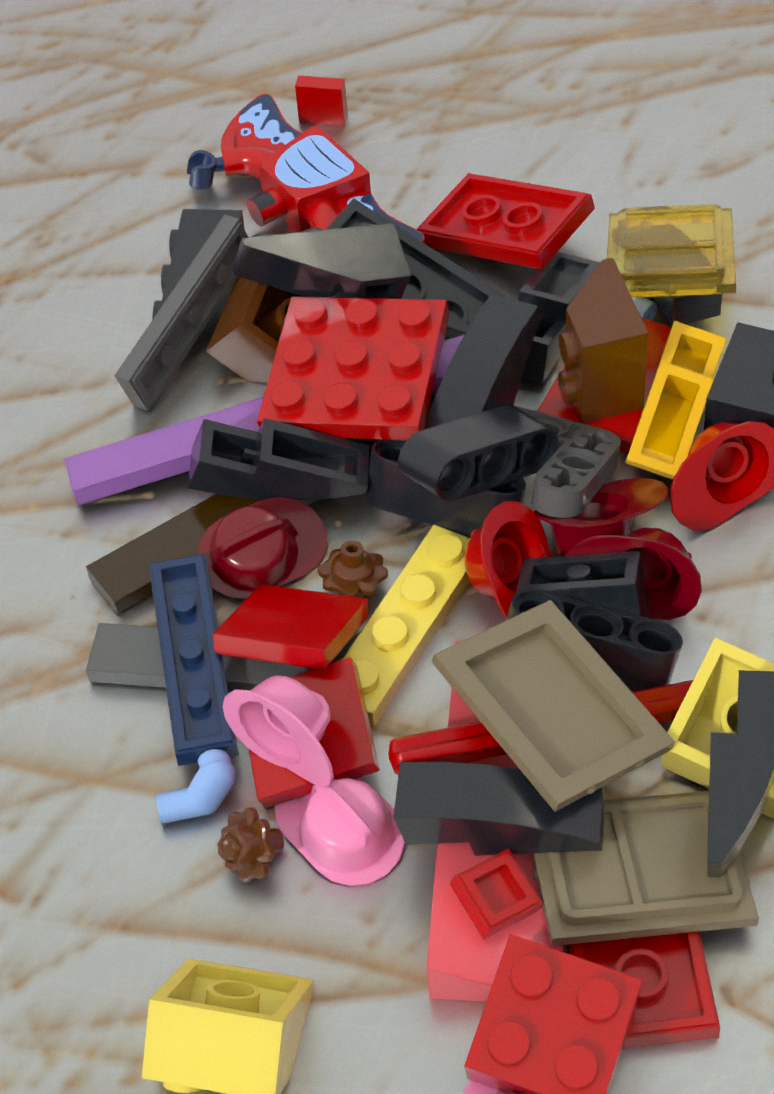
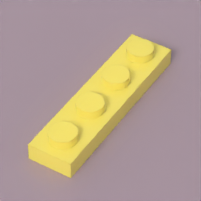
M433 525L343 659L351 657L358 667L371 726H376L470 580L465 569V551L470 538Z

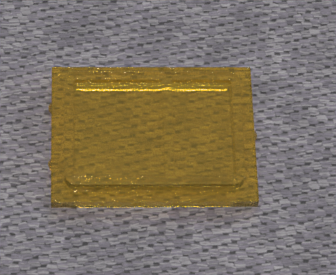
M717 204L633 207L621 209L619 213H609L607 259L614 258L631 297L736 293L732 208H722Z

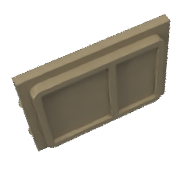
M551 600L496 626H492L433 656V665L555 812L588 794L594 793L595 790L634 769L644 766L649 761L672 750L675 744L671 736Z
M709 791L605 800L602 851L531 853L535 870L534 878L537 881L540 898L543 902L542 908L550 945L558 946L757 926L759 916L751 892L750 880L747 878L740 852L721 878L707 877Z

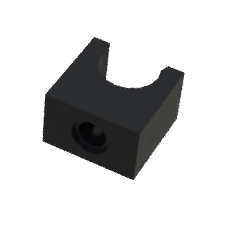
M737 322L706 398L704 430L709 426L722 422L741 424L748 421L764 422L774 428L773 330Z

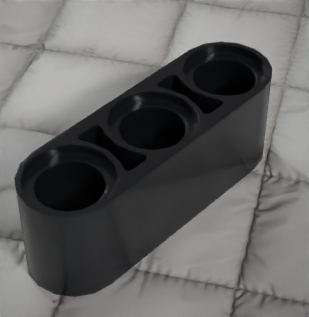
M504 405L413 434L400 451L398 468L402 475L440 500L451 502L536 474L556 452L558 435L555 430L515 406Z
M379 440L372 446L366 498L372 506L432 526L436 525L470 537L473 530L483 527L484 520L495 506L504 501L524 503L527 484L523 478L455 501L444 502L401 474L398 468V458L406 440Z
M521 590L512 597L506 620L551 600L631 692L670 684L683 645V639L680 633L669 624L542 590Z

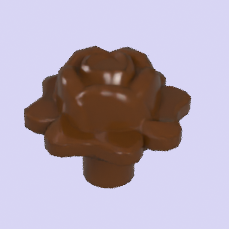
M347 541L342 544L341 549L332 550L329 559L318 567L319 576L324 578L323 589L334 591L338 595L363 598L365 595H373L376 592L377 585L388 578V570L382 566V555L368 553L358 541Z
M254 807L245 808L241 813L230 812L227 818L228 826L221 830V838L217 843L218 854L225 861V866L230 871H237L242 883H250L254 878H267L269 874L268 862L273 861L275 853L281 852L284 847L283 834L277 828L270 829L267 820L259 819L258 812Z

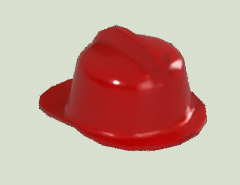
M748 421L741 424L722 422L709 426L697 436L691 445L688 458L682 462L673 478L669 496L671 510L679 524L693 531L709 530L723 523L750 503L758 500L774 487V428L764 422Z
M504 501L495 506L484 520L483 527L472 531L465 551V569L471 584L478 592L497 602L505 619L507 618L511 599L517 590L524 559L552 557L541 521L532 509L515 501Z

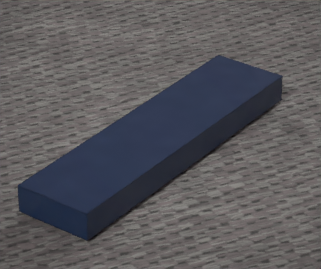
M206 554L150 563L152 592L178 766L198 763L200 755L210 749H221L227 752L230 757L239 755L236 735L227 723L222 707L224 698L229 692L223 655L214 653L213 633L218 629Z

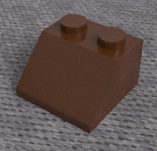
M614 258L603 259L566 308V332L560 333L558 338L561 357L565 364V371L558 373L559 390L564 403L573 404L580 423L643 410L648 331Z
M238 277L206 352L246 381L267 383L291 297L303 296Z

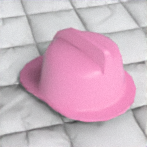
M276 675L264 680L250 691L234 690L225 696L222 705L225 719L233 733L248 749L260 758L277 766L287 768L310 783L328 786L332 783L334 774L331 762L320 744L330 722V708L322 695L309 690L292 678Z
M362 777L333 780L328 786L314 784L311 794L275 805L276 823L284 837L319 873L331 882L350 887L370 885L387 876L400 861L405 841L393 818L394 809Z

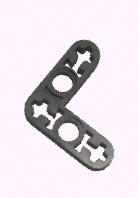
M515 406L555 430L558 435L556 452L536 473L531 500L533 508L542 514L556 518H570L579 515L616 470L621 439L613 432Z

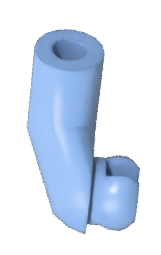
M210 749L203 752L198 758L199 770L188 788L155 794L161 824L210 815L219 808L235 783L236 769L231 764V758L227 752L221 749Z

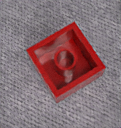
M509 934L464 1065L467 1079L507 1094L510 1092L517 1094H608L639 998L643 979Z

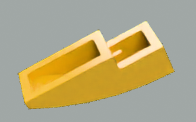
M674 321L625 462L626 464L670 479L674 478L690 451L726 338Z

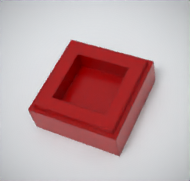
M298 75L295 93L299 123L345 127L348 118L345 79Z
M509 848L455 875L450 883L483 940L536 913L543 905L542 900Z

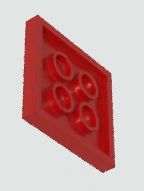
M291 297L257 418L259 428L265 418L341 438L408 440L413 434L424 430L450 315L447 300Z

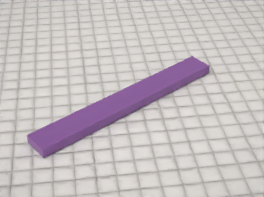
M464 335L443 342L432 395L437 393L443 376ZM263 397L64 458L77 505L190 471L192 446L204 419L258 432L257 418Z

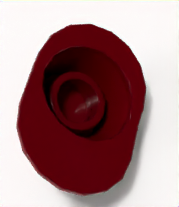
M631 478L617 480L604 484L585 509L577 516L556 518L542 514L537 510H534V513L538 519L550 524L557 556H565L577 542L591 536L628 535L632 530L634 517L658 507L667 499L669 489L663 482L654 479Z
M275 497L234 509L226 516L220 518L207 528L199 542L197 555L206 554L213 590L228 598L247 599L260 584L283 586L304 577L318 567L326 554L328 535L322 519L311 507L297 499Z
M644 527L632 531L626 536H591L577 542L565 554V556L640 551L650 604L649 618L672 620L685 616L697 606L702 593L701 575L692 561L691 553L687 552L683 543L672 533L660 528Z

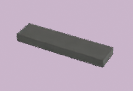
M229 215L223 216L114 375L133 406L146 411L152 407L239 276L234 275L233 266L241 239L248 238L240 219Z
M98 623L86 668L89 682L166 688L158 627ZM223 655L229 693L234 690L250 691L264 680L276 675L292 677L313 670V668Z

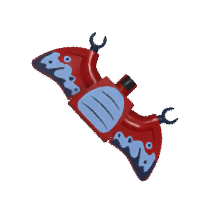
M261 94L253 99L229 123L221 139L222 157L215 158L210 152L197 150L188 159L187 174H190L189 185L195 189L211 187L214 172L225 171L226 176L249 175L261 181L262 193L247 201V208L253 221L260 227L281 217L296 233L310 228L326 230L354 198L425 244L424 234L393 218L380 208L371 194L370 174L360 163L319 126L314 125L303 133L291 127L282 116L275 100L269 94Z

